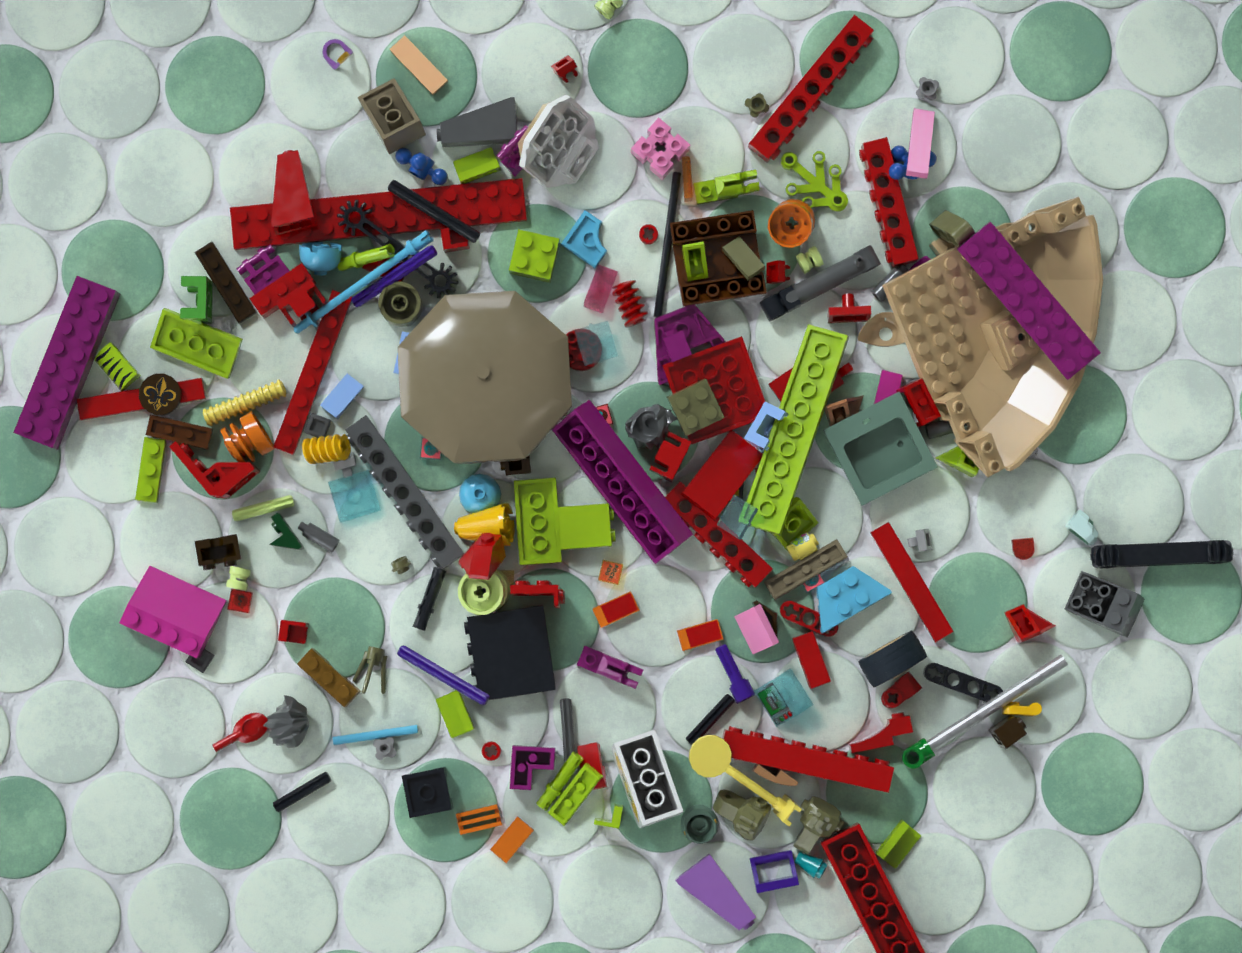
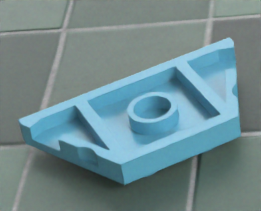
M854 566L816 588L819 601L820 632L822 634L880 601L892 593L891 590Z

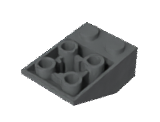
M1081 571L1064 609L1128 638L1145 599L1136 592Z

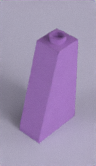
M710 854L706 855L675 879L682 888L738 930L742 928L746 930L755 923L753 920L756 918L755 914Z

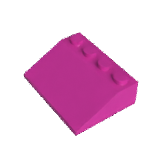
M149 566L128 602L119 623L192 657L200 658L227 600Z

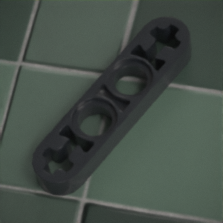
M938 663L926 665L923 671L926 680L984 702H988L991 698L990 695L983 693V697H980L984 684L987 685L985 689L988 691H993L995 688L997 689V694L1003 692L1001 687ZM935 666L937 667L936 671L942 674L943 670H947L943 683L940 682L942 677L934 676L933 679L930 678L931 674L928 673V669H933ZM950 674L958 675L959 683L956 686H951L948 683L947 679ZM976 681L979 684L978 692H969L967 688L969 682Z

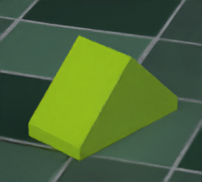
M704 241L683 245L682 253L687 280L693 281L709 278Z

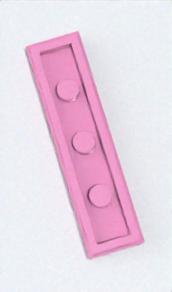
M916 108L913 110L906 169L907 176L927 179L934 111Z

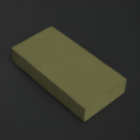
M740 236L722 248V251L747 280L765 270V265Z

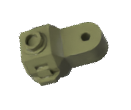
M720 790L713 809L717 814L732 821L735 832L739 833L742 838L752 841L755 840L766 824L771 812V805L761 797L752 796L746 800L732 791Z
M815 796L811 797L809 801L804 799L800 806L802 809L800 821L803 824V828L793 844V847L807 855L811 852L819 837H830L834 831L838 833L844 824V821L841 820L840 810L827 801Z

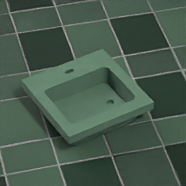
M900 392L823 430L861 506L938 468ZM870 419L869 423L863 424V420Z

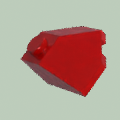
M482 533L466 550L458 562L461 568L466 570L469 578L484 580L491 578L506 557L502 535Z

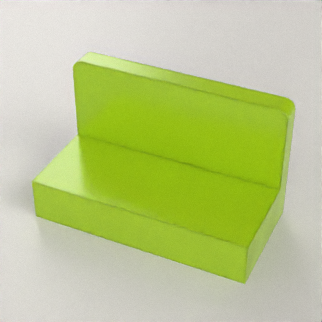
M492 147L453 161L461 184H467L501 171Z
M455 690L436 699L451 738L475 729L459 691Z
M614 804L612 821L595 818L594 824L619 829L623 805Z
M900 820L875 853L893 868H897L921 835L906 822Z

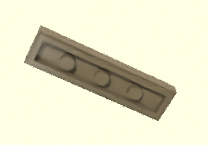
M836 539L764 581V584L773 599L777 600L847 559L848 556Z

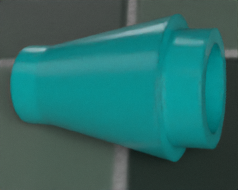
M799 852L794 862L813 878L817 877L818 879L822 877L828 865L823 862L824 859Z

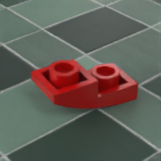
M595 742L577 746L578 754L584 759L580 763V769L585 763H588L603 775L593 790L607 787L605 767L602 765L600 744Z

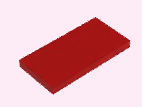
M730 430L681 495L715 520L760 462L763 453L733 430Z

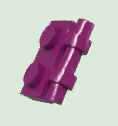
M526 125L520 131L517 130L510 142L504 144L501 147V151L496 155L506 169L515 177L523 169L519 166L520 153L518 142L528 128Z
M271 245L264 249L260 248L256 255L249 260L245 259L242 261V265L236 268L240 275L246 271L250 273L244 281L254 295L289 272V269L278 255L272 260L270 259L269 255L275 251ZM264 260L266 264L255 270L253 266Z

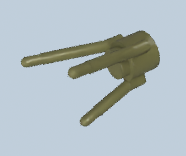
M369 646L368 651L364 652L363 659L353 678V682H356L367 661L369 667L363 684V694L366 693L373 666H379L380 662L381 693L385 694L386 661L388 656H384L385 650Z

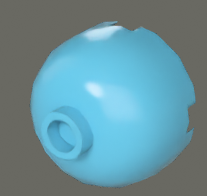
M308 242L299 245L300 261L306 269L314 271V275H327V271L334 270L341 260L342 245L330 242L329 247V245L323 244V242Z
M480 473L465 479L459 491L460 503L471 514L499 505L502 495L500 486L495 479Z

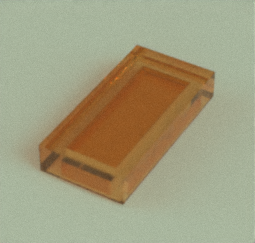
M684 156L681 160L684 202H691L693 199L691 161L689 156Z

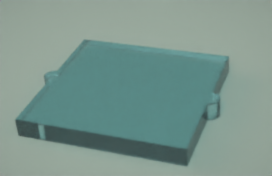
M608 321L594 325L590 323L587 327L574 330L584 366L597 362L603 363L604 360L618 357Z
M733 495L728 506L724 508V513L717 525L741 540L748 527L751 526V522L758 509L738 496Z

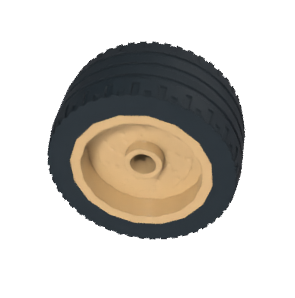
M911 630L868 654L858 662L869 683L876 687L905 673L911 667L924 660L927 654L919 639Z

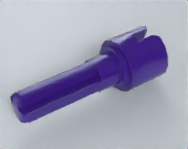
M724 644L717 647L715 651L731 682L729 689L736 703H741L753 697L755 692L749 680L742 678L727 645Z

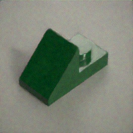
M278 512L271 518L274 522L271 525L278 534L282 532L283 535L269 545L296 550L304 549V546L283 516Z

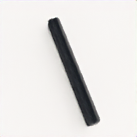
M392 180L388 185V191L472 243L478 241L481 234L479 231L398 181Z

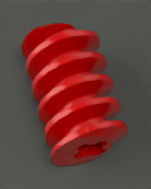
M636 280L626 281L612 287V289L617 288L612 292L613 296H619L615 300L616 304H622L618 308L619 312H625L621 318L622 320H628L624 324L626 328L647 320L643 317L648 312H641L645 304H638L642 296H635L639 288L631 287L636 283Z

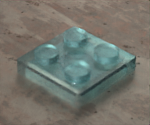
M369 470L328 482L340 523L381 511Z

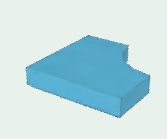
M584 210L561 245L596 269L607 253V250L601 245L599 240V229L602 221Z

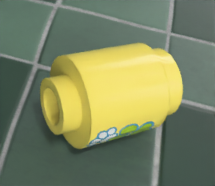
M806 532L789 542L790 545L786 549L794 561L802 560L817 551L816 546L819 543L813 533L809 535Z

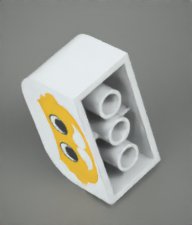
M652 730L614 743L612 746L614 760L638 827L643 828L682 814L683 809L656 731Z

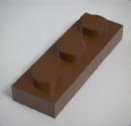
M150 414L145 435L209 449L213 429Z

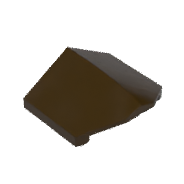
M757 600L752 602L754 607L759 604L762 606L778 638L777 612Z

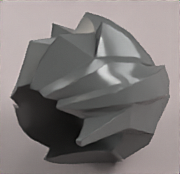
M654 404L651 407L640 408L627 420L625 430L628 437L633 438L637 449L646 446L651 450L654 445L659 449L665 440L666 433H668V426L677 420L671 412L672 410L666 409L659 404Z
M284 695L283 704L276 708V712L267 717L268 721L263 725L268 728L267 732L270 733L268 737L273 739V744L294 748L303 742L309 727L306 716L307 708L293 697Z

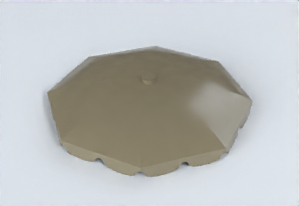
M516 291L444 295L397 347L401 417L453 463L474 464L487 461L505 462L525 459L538 447L546 435L564 418L572 407L568 336Z

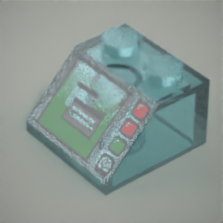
M791 668L754 690L776 727L814 705Z

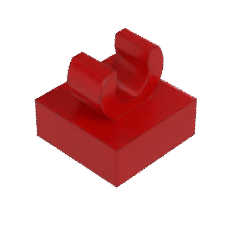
M569 55L551 66L554 73L566 83L569 82L566 78L567 73L572 72L575 77L578 76L575 70L578 66Z
M781 260L766 263V284H777L790 280V277L785 276V270L790 269V266L785 265V261Z

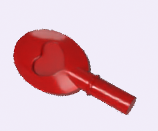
M250 713L243 716L235 724L232 734L212 744L214 750L217 752L231 743L233 744L235 741L250 743L260 739L267 732L268 728L263 725L268 721V718L261 713Z

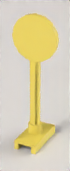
M705 735L698 738L692 744L689 751V762L697 774L703 777H716L726 772L769 802L772 808H774L773 812L783 823L790 827L792 823L788 818L794 809L800 813L802 809L786 794L782 798L774 796L731 766V750L723 738L716 735Z

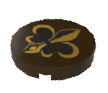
M164 373L153 374L147 377L139 389V400L142 407L149 413L157 416H164L173 412L179 406L182 399V390L178 382L173 377Z

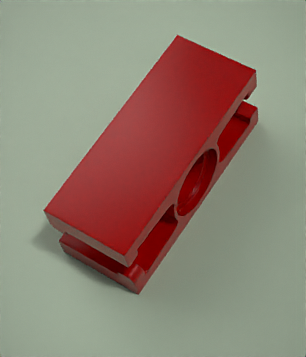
M813 631L792 638L809 688L812 689L831 682Z

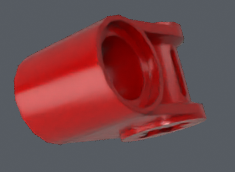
M908 671L882 694L881 702L887 708H895L915 695L922 687ZM888 694L896 695L894 699L896 703H889L887 701L889 699Z

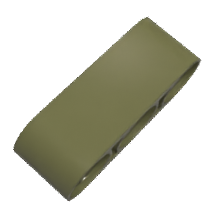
M947 210L929 224L938 237L957 247L961 246L975 234L974 229L965 219Z

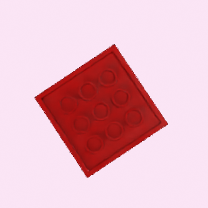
M742 336L662 365L672 394L702 379H707L725 417L688 435L691 445L754 422L765 402Z

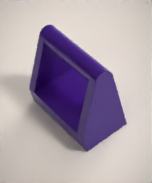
M792 850L750 858L757 893L799 885ZM789 859L792 876L759 882L756 870L757 865Z

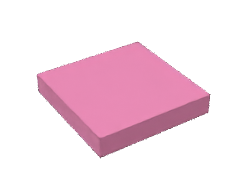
M760 604L734 616L752 654L779 643Z

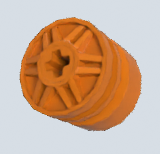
M789 199L780 203L768 219L769 234L775 243L782 247L793 248L800 246L809 238L815 227L813 210L807 203L797 199ZM791 217H793L794 221H798L794 227L792 223H788Z
M252 411L240 418L241 429H238L233 423L229 424L233 434H230L226 427L220 430L225 446L232 457L238 462H247L246 455L252 462L256 461L253 453L254 450H257L264 456L275 449L265 429Z

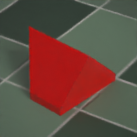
M1024 604L1004 612L1017 643H1022L1056 626L1027 609Z

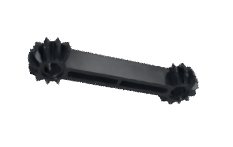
M356 199L354 207L351 201L346 202L349 209L344 206L340 207L345 214H337L338 218H344V221L339 222L338 225H347L343 230L345 233L352 228L351 235L354 236L356 235V228H358L381 246L391 244L395 250L393 254H397L405 248L404 244L367 218L366 214L372 213V209L364 211L367 203L364 202L359 207V200ZM353 211L361 215V220L357 224L352 223L350 220V214ZM368 223L388 238V242L385 243L364 227V224ZM409 256L404 258L402 261L406 262ZM428 262L424 263L423 265L432 271V275H428L419 267L415 269L416 272L430 281V284L424 286V289L433 288L429 292L430 296L435 291H438L437 298L440 299L442 291L444 295H449L447 289L451 292L456 291L451 284H459L458 280H452L458 274L457 272L449 274L452 270L451 265L445 271L444 263L440 264V270ZM437 275H444L447 282L445 286L440 287L435 283Z
M1228 540L1097 545L1091 548L1090 560L1093 567L1100 569L1192 564L1207 565L1231 562L1234 554L1232 544Z

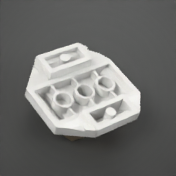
M567 95L543 104L518 142L520 153L519 166L547 188L576 183L599 149L598 141L595 139L594 118Z

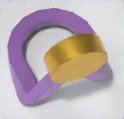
M332 39L325 43L322 53L327 63L333 69H337L353 51L341 40ZM334 43L341 45L345 50L338 58L337 63L327 55L328 46Z

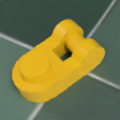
M1010 702L1002 707V715L1036 716L1042 711V706L1036 702L1029 706H1020V702Z

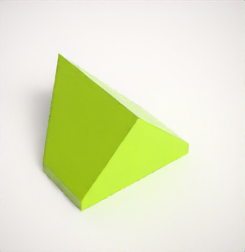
M958 446L935 457L937 460L970 477H974L978 473L979 468Z

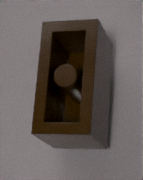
M1008 715L988 731L1000 748L1007 749L1027 734L1024 730L1027 727L1020 717Z

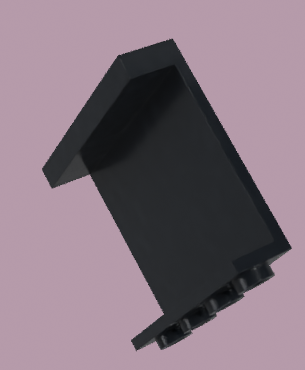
M543 605L467 617L468 622H464L465 634H470L471 643H467L469 656L473 655L474 664H470L472 677L476 676L477 685L473 686L487 693L490 696L489 700L556 690Z

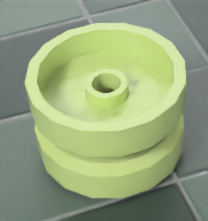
M496 569L489 580L473 579L465 574L458 586V598L462 606L468 612L476 615H487L501 609L510 595V584L506 576L498 569Z

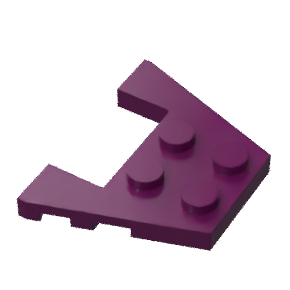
M696 305L684 306L654 319L658 384L661 385L668 382L662 367L663 364L670 362L662 337L666 336V331L677 328L678 331L683 330L690 349L706 342H710L711 347L726 342Z

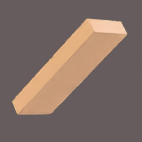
M405 35L390 48L394 56L432 95L448 82L442 73Z

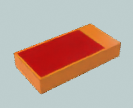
M631 591L592 609L601 628L640 611Z
M718 619L677 630L682 651L723 640Z

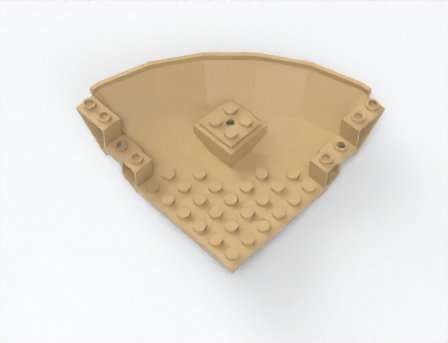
M1076 197L1030 212L1027 216L1013 223H1003L996 226L1007 242L1094 343L1098 327L1103 273L1097 222L1094 215L1086 216L1085 208L1080 198ZM955 246L882 286L919 379L923 378L941 415L939 418L949 421L956 438L954 441L958 447L987 477H990L1004 468L1007 471H1012L1019 467L1051 434L1078 389L1086 366L1067 380L959 253L958 247ZM1020 333L1023 334V338L1021 341L1018 338V335ZM965 423L967 424V429H966V430L964 429V424H965Z

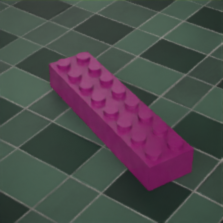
M991 221L986 223L957 248L959 253L1067 380L1101 353Z
M76 276L13 433L56 450L59 449L77 404V399H79L120 297L119 292Z
M590 400L575 408L552 429L655 564L693 535Z

